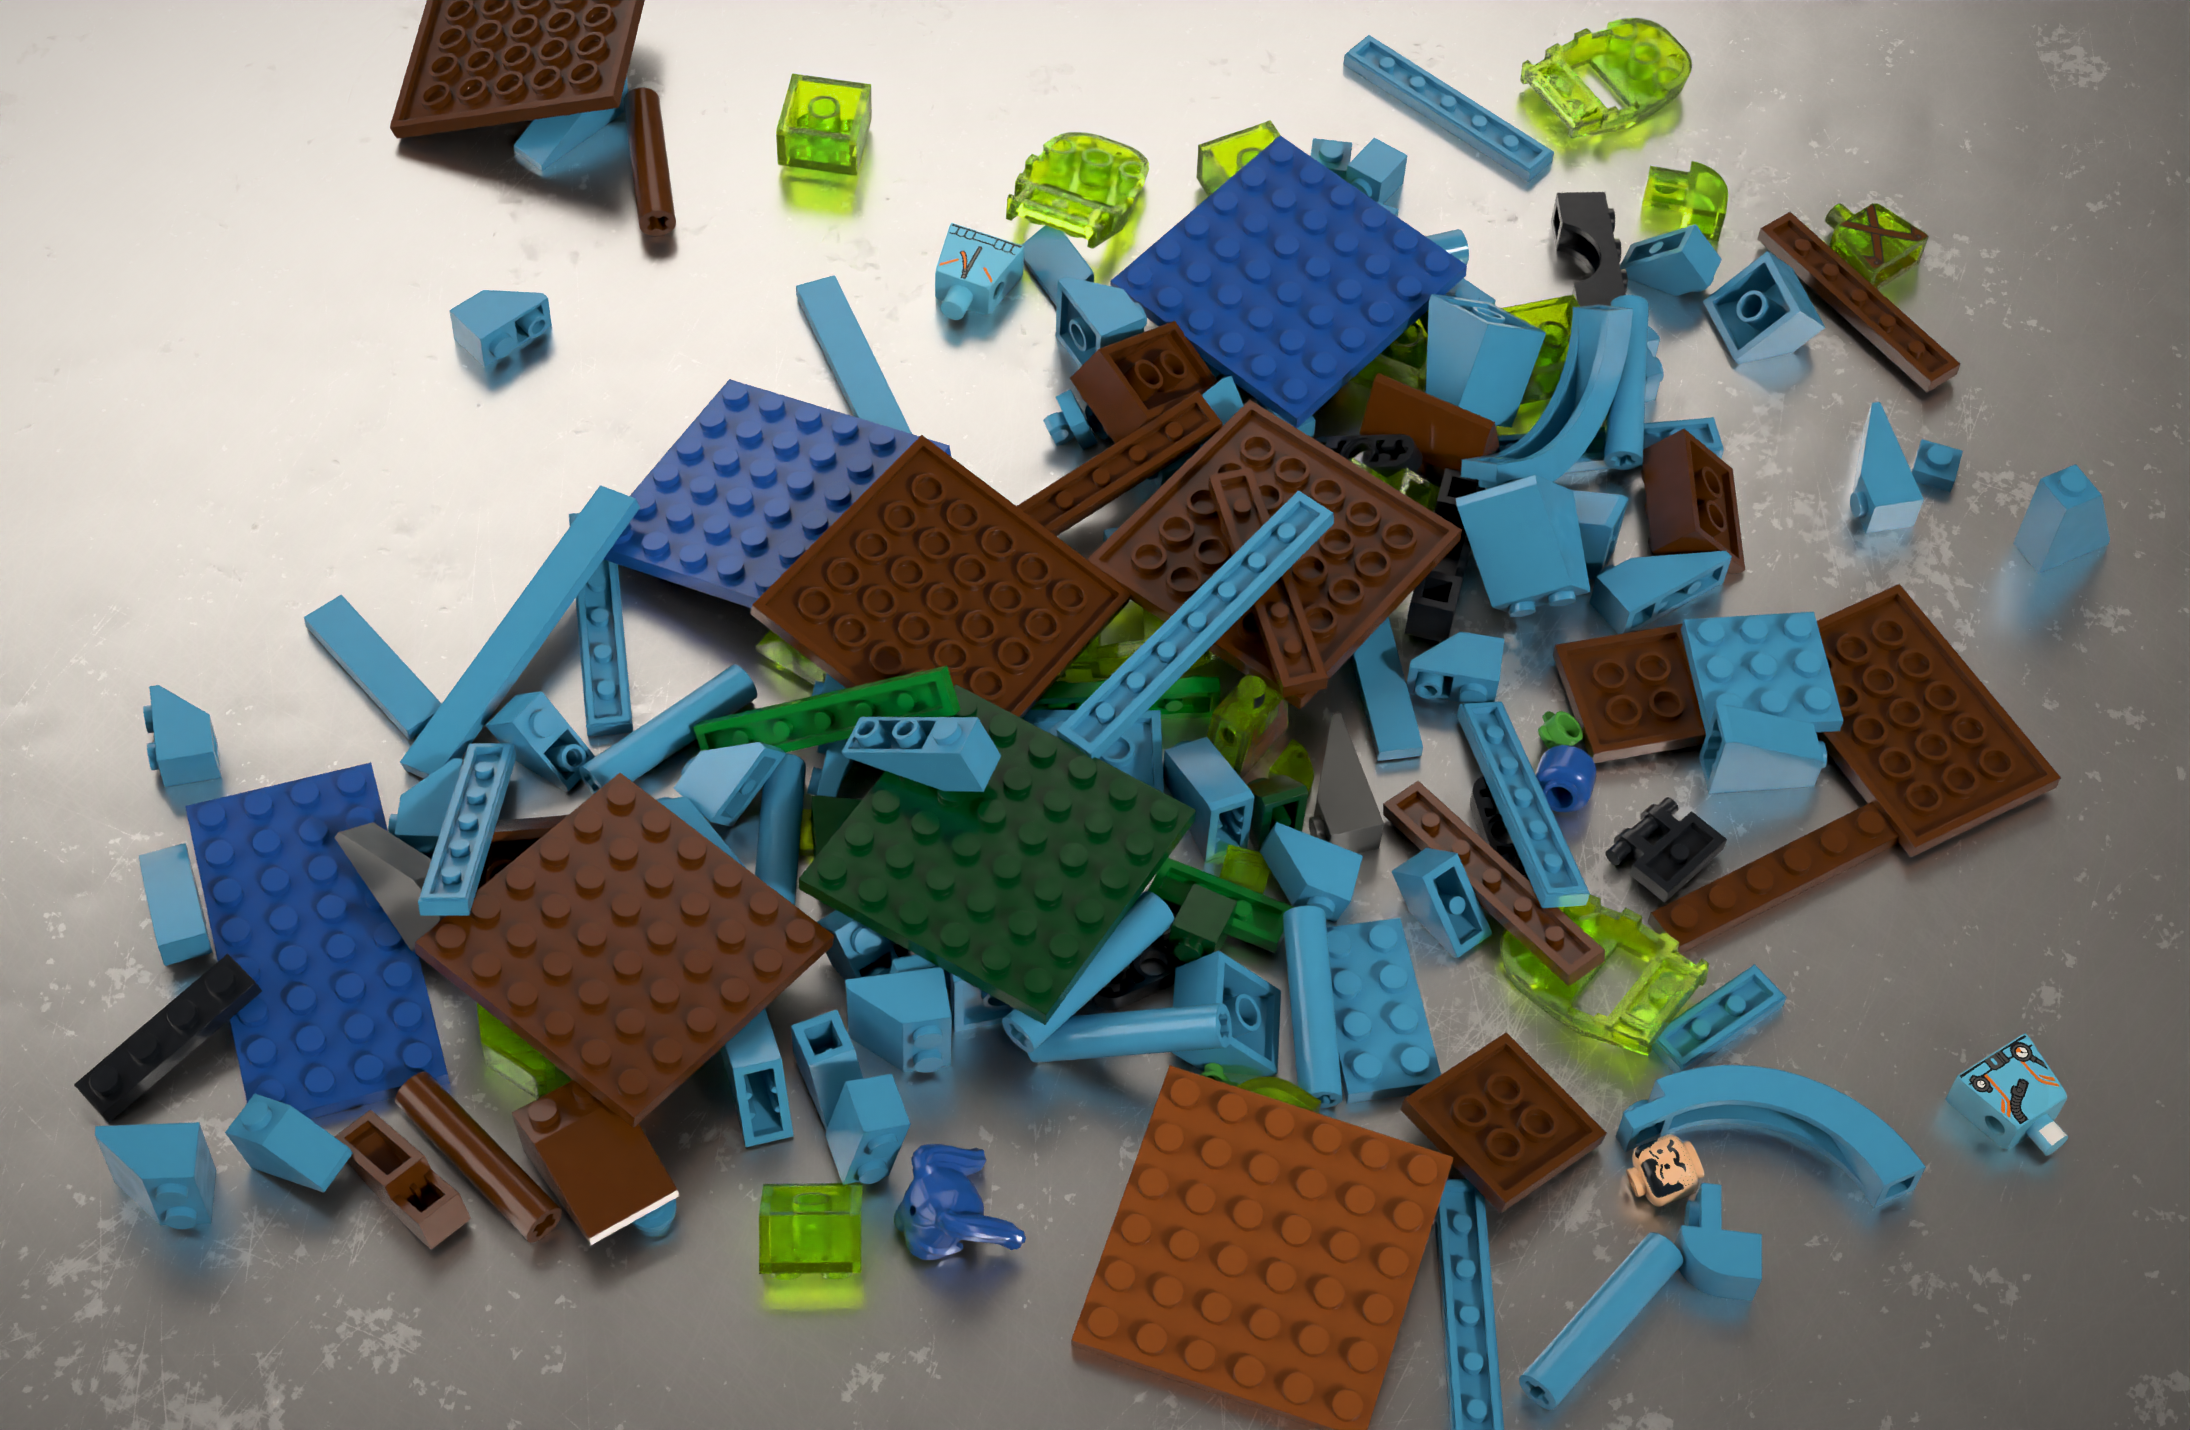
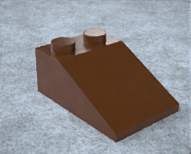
M1176 321L1098 349L1070 377L1081 398L1089 405L1103 425L1105 432L1115 443L1199 391L1202 395L1218 382L1193 345L1184 336Z
M574 1080L512 1112L524 1152L590 1245L679 1197L678 1189L640 1125L637 1124L634 1128Z

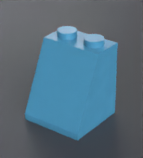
M1431 294L1428 314L1426 393L1495 422V426L1512 428L1546 332L1490 302Z
M1533 475L1456 498L1457 508L1493 608L1508 612L1510 617H1523L1534 614L1536 612L1535 607L1548 603L1550 606L1569 605L1576 601L1575 596L1591 592L1573 490Z

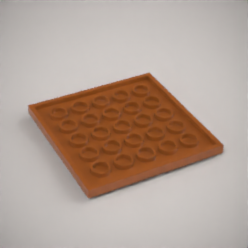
M1169 1065L1072 1336V1346L1320 1430H1368L1454 1157Z

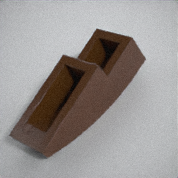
M371 1109L334 1136L352 1151L353 1154L347 1162L392 1213L431 1250L471 1219L459 1192L430 1168L426 1157Z

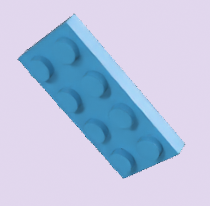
M1395 918L1327 927L1340 1075L1346 1103L1411 1095L1440 1076L1441 1072L1401 919Z

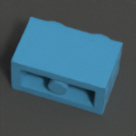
M892 1074L845 1081L825 1133L843 1185L855 1182L863 1184L876 1183L889 1176L911 1125Z

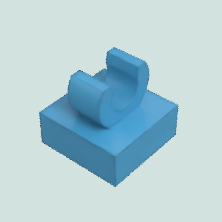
M1071 389L1056 396L1062 412L1050 414L1043 420L1056 446L1065 445L1074 436L1082 450L1098 443Z

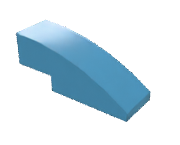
M186 843L139 855L148 907L164 965L167 966L213 953Z

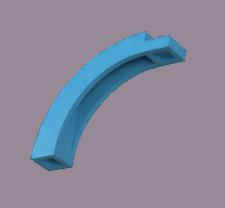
M1607 305L1573 307L1571 336L1564 368L1545 411L1531 430L1511 447L1492 455L1462 459L1461 477L1477 479L1479 487L1489 489L1533 475L1554 482L1567 472L1586 451L1598 433L1613 402L1627 357L1633 308Z
M1708 1066L1685 1070L1655 1080L1648 1100L1637 1101L1623 1112L1615 1136L1623 1150L1627 1152L1678 1130L1705 1124H1744L1777 1131L1803 1142L1829 1158L1853 1180L1873 1208L1915 1190L1926 1168L1912 1148L1893 1128L1851 1097L1807 1077L1758 1066Z

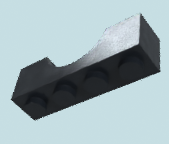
M1566 192L1556 194L1551 218L1556 251L1578 258L1592 273L1591 277L1574 284L1568 309L1571 328L1573 307L1589 305L1611 306L1613 299L1626 295L1628 286L1626 269H1620L1619 264L1621 260V241L1619 238H1614L1613 234L1615 230V211L1613 208H1608L1605 192Z
M1445 468L1434 512L1462 529L1461 539L1414 589L1404 634L1443 642L1450 636L1471 552V546L1457 508L1456 498L1486 490V488L1478 486L1477 479L1461 477V471Z

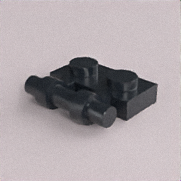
M1669 797L1664 798L1658 805L1651 804L1640 815L1641 820L1631 829L1624 828L1614 838V844L1605 852L1607 859L1614 865H1619L1626 857H1634L1637 861L1632 864L1630 875L1664 903L1724 849L1727 841L1723 835L1692 811L1681 821H1678L1673 817L1678 811V805ZM1653 833L1663 835L1654 845L1646 840Z

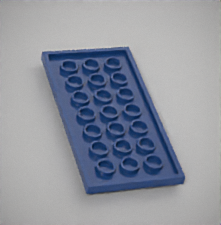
M371 762L185 806L217 961L221 960L226 954H229L262 990L258 996L230 1019L247 1103L254 1094H258L291 1105L309 1119H314L395 1098L401 1086L412 1076L421 1072H428L441 1086L450 1084L419 956L415 953V950H410L334 838L338 832L372 822L388 831Z

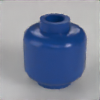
M1559 745L1544 752L1539 760L1535 775L1551 810L1569 813L1578 811L1589 801L1596 781L1597 769L1592 757L1584 750L1575 746Z

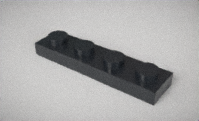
M226 954L77 1081L74 1086L103 1118L110 1123L262 992L261 988L229 954Z

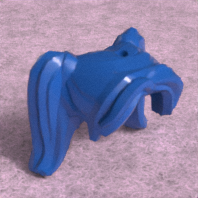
M942 1144L921 1145L913 1152L911 1162L914 1179L894 1214V1224L899 1231L904 1233L906 1246L912 1255L924 1260L940 1259L961 1251L963 1243H960V1240L999 1244L1010 1250H1017L1025 1243L1026 1236L1024 1231L1017 1228L1013 1223L995 1217L984 1216L982 1198L974 1184L966 1177L977 1173L984 1167L987 1159L983 1149H978L977 1147L963 1149Z

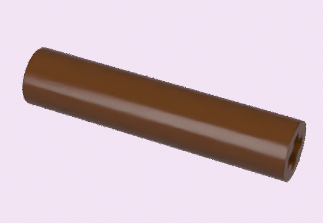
M640 87L629 91L623 100L638 221L643 233L650 236H663L675 228L676 217L660 99L654 90Z
M421 1072L412 1076L401 1086L395 1097L396 1105L528 1242L533 1243L541 1240L557 1226L562 1217V1209L428 1072Z

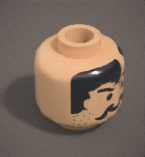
M1672 1134L1635 1148L1632 1154L1634 1167L1626 1170L1629 1183L1636 1197L1646 1195L1647 1199L1657 1207L1666 1206L1695 1194L1698 1189V1179L1704 1177L1700 1159L1692 1143L1689 1140L1682 1142L1677 1136Z

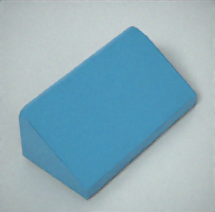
M1055 220L1047 223L1022 244L1024 246V263L1056 307L1058 279L1067 276L1094 282L1092 269Z

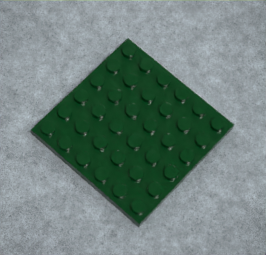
M956 684L954 689L961 710L955 715L948 717H978L1001 754V758L984 792L942 791L885 771L799 877V890L1046 1025L1194 823L1196 810L1096 757L1090 758L1077 747Z

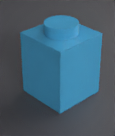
M1374 137L1348 164L1345 181L1374 201L1384 204L1404 182L1408 155Z

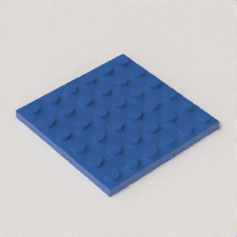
M1280 135L1110 281V285L1124 289L1134 303L1137 302L1142 306L1146 318L1157 326L1176 321L1184 336L1190 341L1203 360L1226 377L1232 376L1234 383L1295 428H1298L1429 310L1431 294L1445 295L1466 276L1467 265Z
M729 379L631 493L630 496L636 498L640 509L607 553L604 560L751 608L752 604L920 436ZM930 440L951 456L950 445Z

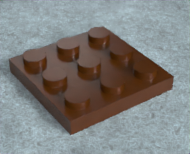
M1682 624L1555 645L1553 658L1575 719L1582 729V738L1588 755L1592 757L1594 763L1703 745L1706 733L1681 633Z
M1507 1032L1406 1097L1400 1108L1406 1117L1442 1154L1454 1157L1452 1164L1500 1214L1601 1145L1607 1134Z

